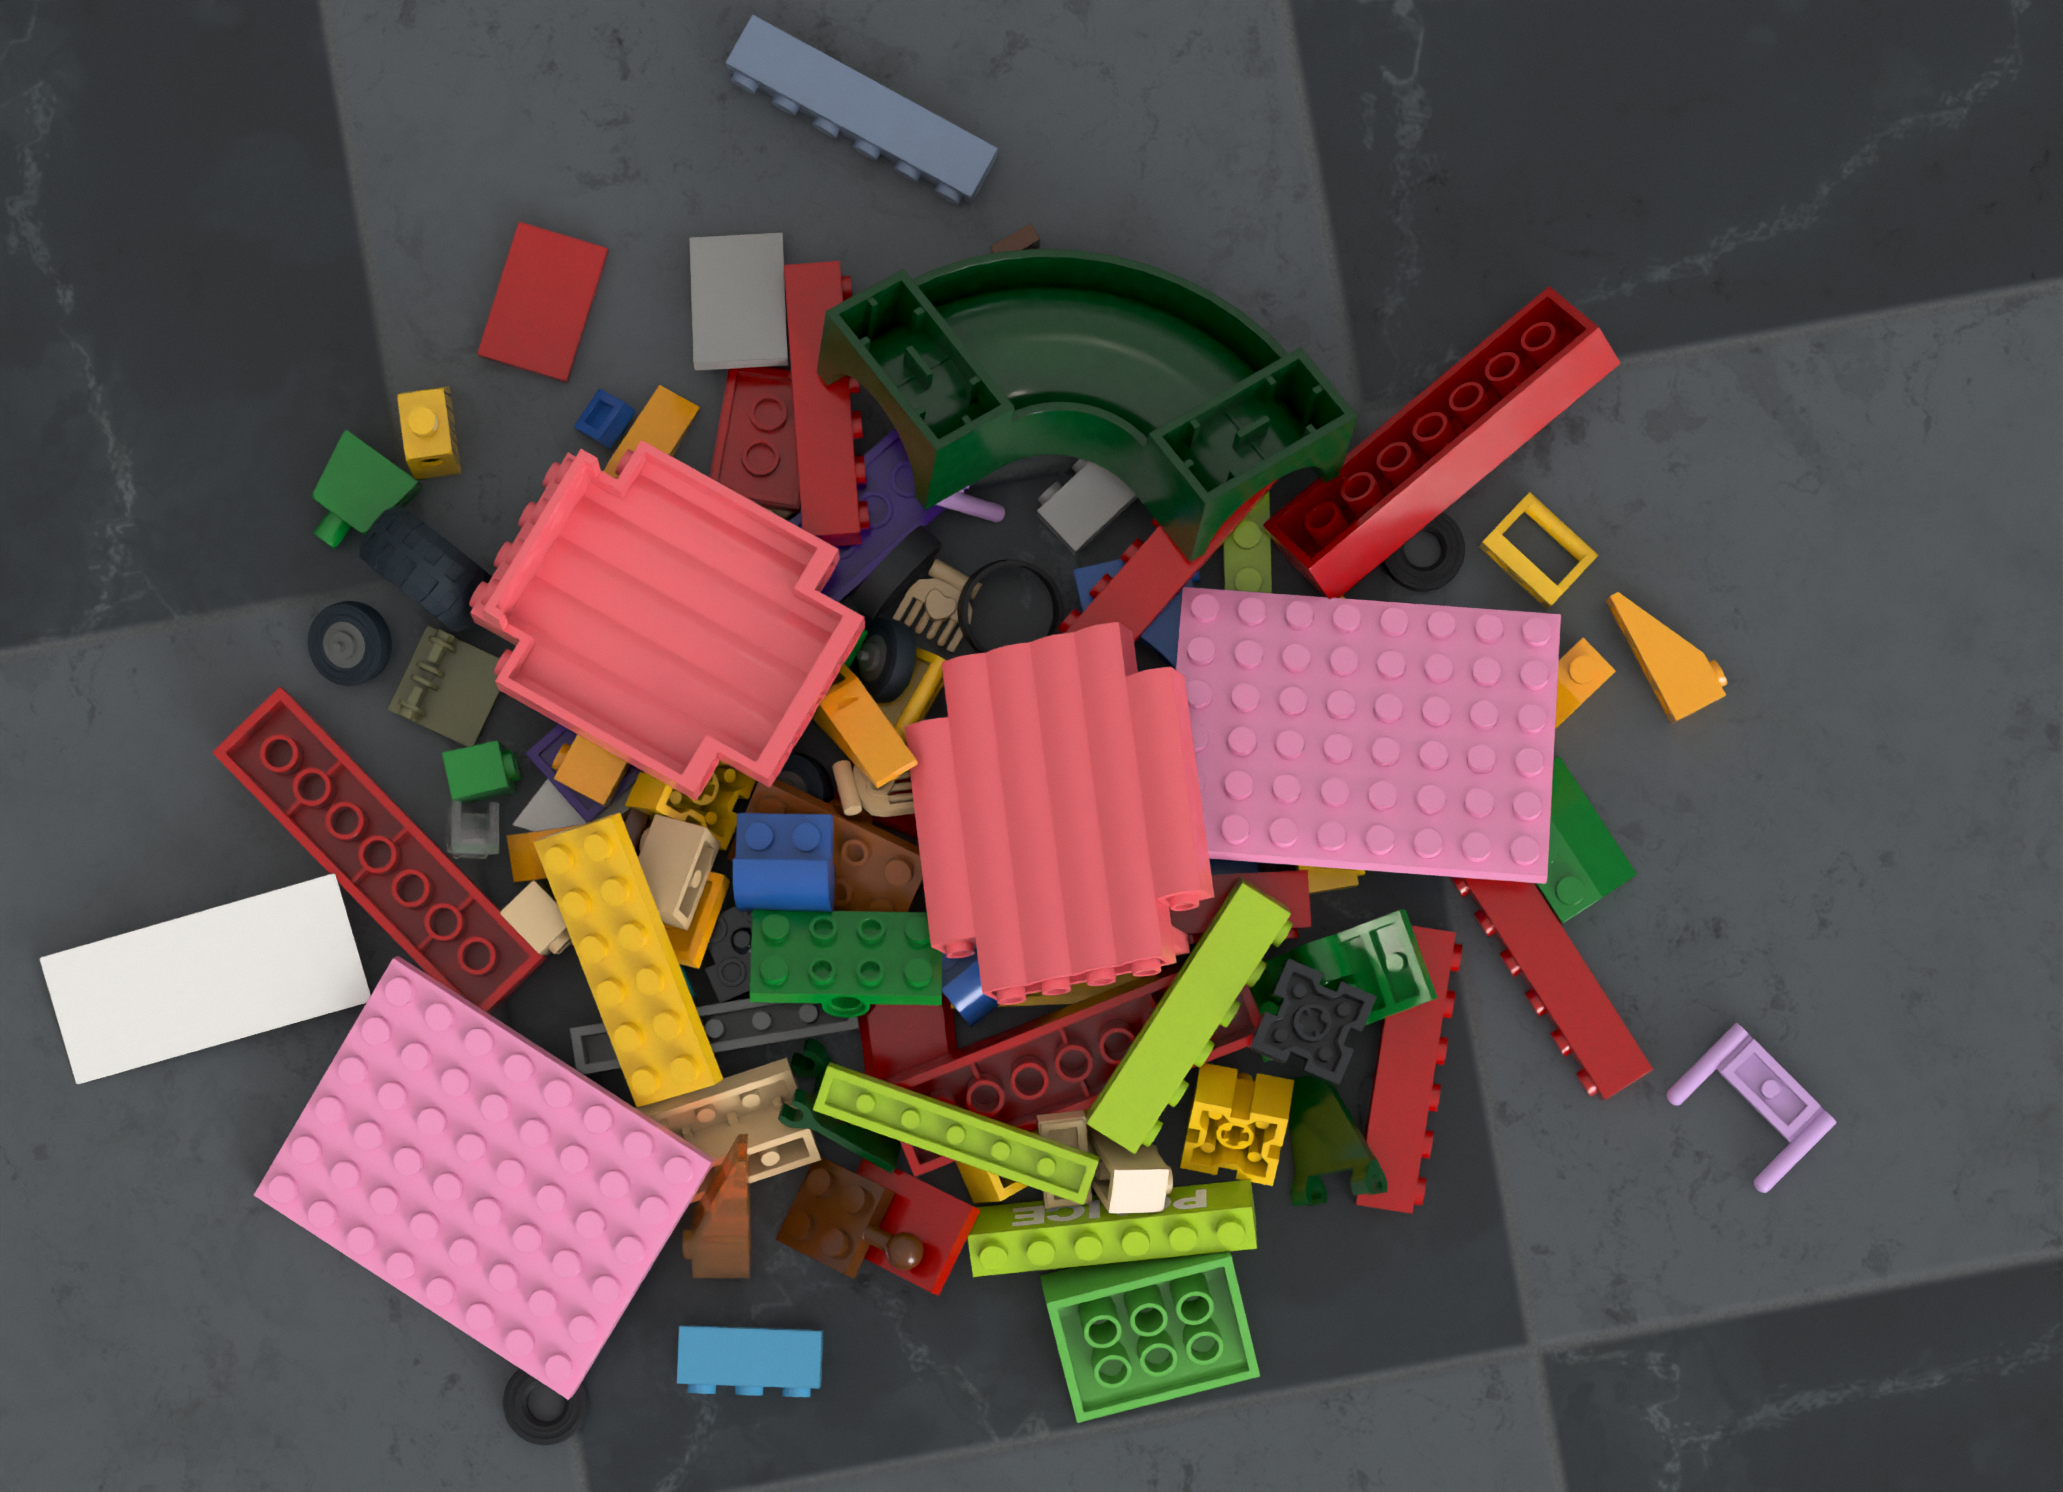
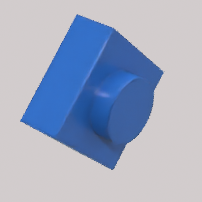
M599 388L574 425V428L602 446L611 449L616 440L625 432L627 424L636 410Z

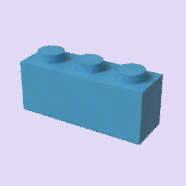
M679 1326L677 1384H688L687 1393L716 1394V1385L735 1386L736 1395L759 1396L763 1395V1387H782V1396L810 1397L811 1388H821L823 1330Z

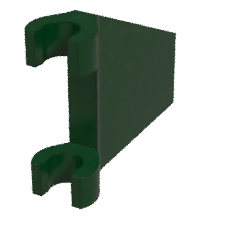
M808 1038L805 1041L803 1055L809 1058H805L795 1052L792 1056L790 1067L799 1076L816 1078L813 1094L811 1096L802 1089H796L793 1092L791 1105L795 1108L783 1103L780 1107L778 1120L791 1128L814 1130L891 1174L897 1165L901 1146L899 1140L813 1110L827 1066L830 1062H834L819 1041Z
M1310 1075L1290 1079L1294 1080L1289 1112V1126L1295 1166L1294 1179L1290 1190L1292 1205L1302 1206L1308 1204V1206L1326 1204L1327 1191L1320 1176L1353 1170L1351 1190L1354 1196L1387 1193L1388 1184L1385 1173L1335 1086Z

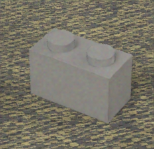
M1079 459L1073 465L1072 469L1076 474L1064 486L1056 481L1038 498L1042 506L1037 510V517L1074 556L1080 553L1138 498L1116 475L1084 459Z

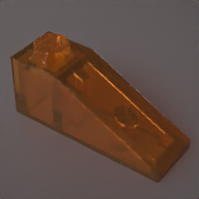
M738 1134L694 1210L692 1230L683 1231V1259H692L693 1278H750L752 1242L748 1134Z

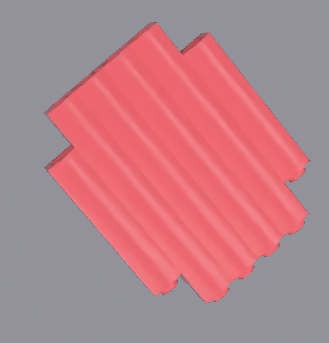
M643 440L640 441L635 451L628 449L622 456L615 471L619 475L618 479L601 471L598 458L583 449H580L577 456L568 452L561 464L554 462L549 468L542 483V486L546 488L537 504L531 501L526 506L518 522V526L521 527L520 532L513 543L507 541L501 547L494 561V566L497 567V570L489 583L482 581L478 585L469 602V606L473 608L470 613L474 623L516 646L513 651L505 650L496 664L494 674L498 676L495 680L498 690L695 801L708 784L720 760L770 788L865 628L864 616L821 593L840 560L839 549Z
M1119 622L1093 625L1076 632L1050 635L1032 642L1007 645L986 653L959 656L942 662L948 717L923 720L904 727L907 747L918 763L910 769L931 947L946 954L948 958L971 956L975 954L974 948H977L982 993L997 1000V1003L1001 1005L1024 1002L1026 994L1042 991L1043 995L1068 993L1071 991V985L1087 982V985L1090 986L1108 985L1116 982L1117 975L1131 972L1133 976L1138 977L1155 975L1161 972V966L1177 963L1176 956L1190 953L1188 934L1171 925L1169 907L1174 911L1197 908L1199 900L1214 897L1185 676L1172 667L1138 672L1133 632Z

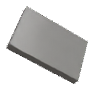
M783 232L689 238L694 369L713 370L788 365Z

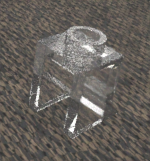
M452 801L445 814V853H453V858L486 859L489 854H499V802H489L484 813H461V801Z

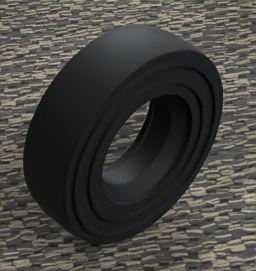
M1444 512L1440 513L1421 530L1433 534L1440 542L1441 554L1436 563L1428 567L1413 565L1405 555V543L1382 562L1388 575L1400 586L1419 592L1436 590L1449 583L1460 570L1465 556L1464 537L1457 523Z
M519 1369L509 1380L503 1397L504 1414L512 1430L525 1441L542 1446L555 1445L572 1437L582 1427L588 1414L589 1394L584 1381L581 1382L573 1397L569 1400L564 1397L565 1405L559 1417L552 1421H541L535 1418L529 1411L528 1397L536 1386L543 1383L522 1369Z

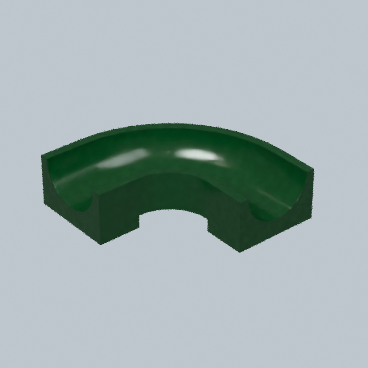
M1028 249L997 252L951 263L926 272L914 279H911L907 272L902 269L825 312L817 374L827 386L849 375L861 383L878 401L894 425L904 445L914 476V497L925 510L1013 461L1047 454L1073 456L1095 463L1120 478L1135 493L1189 562L1205 554L1210 541L1223 523L1243 503L1273 481L1305 467H1312L1324 483L1339 476L1358 415L1301 347L1288 354L1256 322L1216 294L1183 277L1145 263L1114 255L1080 250Z

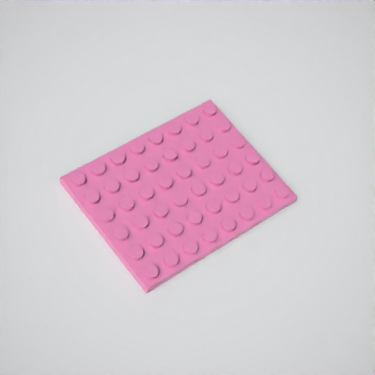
M1183 587L1176 670L1185 676L1209 859L1546 884L1548 876L1561 614L1332 598L1329 600L1327 597Z
M396 956L391 960L254 1193V1196L569 1400L573 1397L714 1164L715 1159L400 956Z

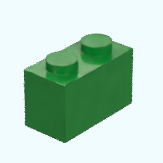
M498 740L442 753L451 797L459 804L464 805L517 793L514 782L522 780L516 752L513 753L511 749L507 750V747Z

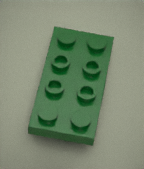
M1405 909L1395 911L1338 934L1307 943L1288 953L1264 961L1267 965L1256 984L1252 988L1250 987L1260 1014L1268 1012L1275 1015L1280 1000L1271 997L1270 994L1284 961L1289 958L1324 973L1319 984L1334 991L1337 983L1342 981L1377 996L1365 1025L1438 998ZM1261 1055L1264 1062L1273 1060Z
M753 910L750 1002L822 1003V1008L826 1013L842 1018L861 1016L869 1010L870 1004L942 1005V952L931 947L927 912Z

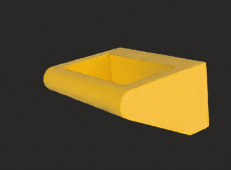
M1531 492L1519 502L1479 546L1484 553L1546 610L1557 601L1598 556L1591 547ZM1524 512L1579 562L1558 586L1503 536Z
M916 647L914 671L904 692L892 702L877 704L905 744L904 727L925 719L944 686L942 662L947 660Z

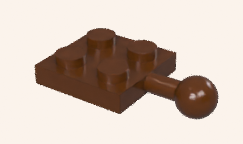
M820 1156L821 1160L813 1162L775 1240L853 1279L870 1245L886 1252L889 1263L897 1269L909 1270L921 1262L924 1248L921 1240L916 1235L910 1232H900L893 1235L879 1228L895 1192Z

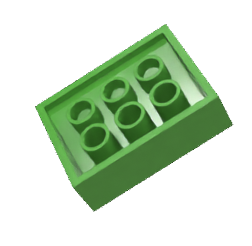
M1230 1251L1078 1266L1040 1276L1077 1423L1260 1377Z

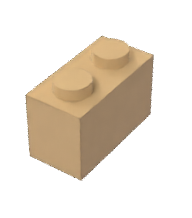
M655 814L650 828H647L641 837L638 860L663 924L688 930L721 843L706 827Z
M533 880L500 912L511 926L541 955L548 956L552 952L554 955L557 954L559 956L572 945V940L555 897L538 881Z
M1088 1128V1153L1100 1157L1091 1186L1108 1213L1163 1212L1166 1194H1170L1172 1191L1173 1175L1170 1166L1166 1165L1158 1153L1156 1145L1151 1144L1149 1147L1141 1144L1134 1154L1094 1128Z

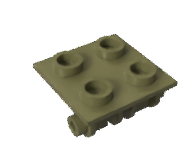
M427 625L387 710L467 747L474 746L500 692L495 682L498 676L494 674V669L500 658L463 642L447 632Z

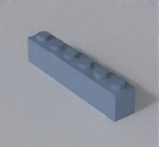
M753 14L725 62L727 71L733 74L730 80L735 85L753 94L757 88L773 96L771 103L780 110L793 116L799 110L813 118L812 126L822 133L836 138L838 133L843 134L855 141L852 147L859 153L873 160H877L879 155L896 163L893 170L916 183H918L920 177L936 185L934 192L953 204L959 205L962 199L972 205L998 158L997 147Z

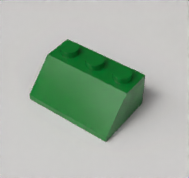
M1561 757L1553 760L1548 876L1546 884H1534L1559 923L1563 924L1636 876L1637 873Z

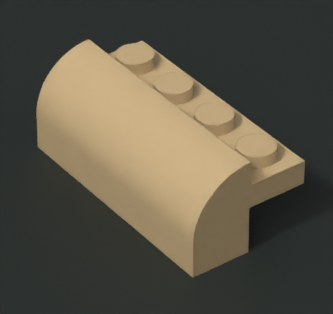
M787 1058L723 1078V1080L713 1086L642 1107H636L645 1115L715 1159L714 1164L690 1203L821 1160L813 1130L791 1128L778 1120L780 1107L783 1103L795 1108L791 1105L793 1092L799 1089Z

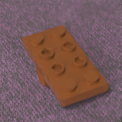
M775 779L770 788L760 782L757 783L745 813L832 814L834 816V911H911L923 883L918 846L872 825L873 818L863 807L860 813L848 816L844 814L840 799L831 800L829 803H826L778 779ZM736 837L726 858L732 862L733 858H736Z

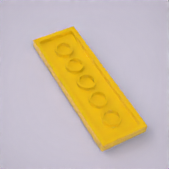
M619 812L566 829L533 842L636 1107H642L713 1086L723 1080L621 813Z

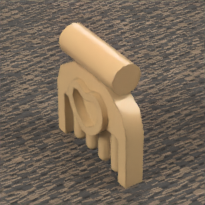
M936 559L928 573L933 579H919L911 586L892 619L901 621L911 601L915 598L916 602L904 623L910 627L924 604L925 612L918 622L915 632L918 634L922 633L928 621L931 620L933 624L926 637L928 640H932L942 623L949 620L937 641L939 646H944L956 624L959 623L957 615L958 601L961 591L970 577ZM977 583L970 599L974 600L983 584ZM970 603L968 604L969 624H971L973 613ZM960 627L947 648V651L953 654L963 638Z
M847 760L838 761L832 766L845 815H856L862 811V807L871 815L880 817L915 813L912 793L889 795L890 792L912 789L911 782L895 783V780L909 778V771L902 773L898 778L877 788L856 765L852 771L851 764Z

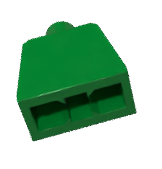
M345 430L312 495V498L328 510L327 514L313 531V534L336 549L351 528L364 536L385 509L398 505L404 508L421 491L423 486L348 430Z

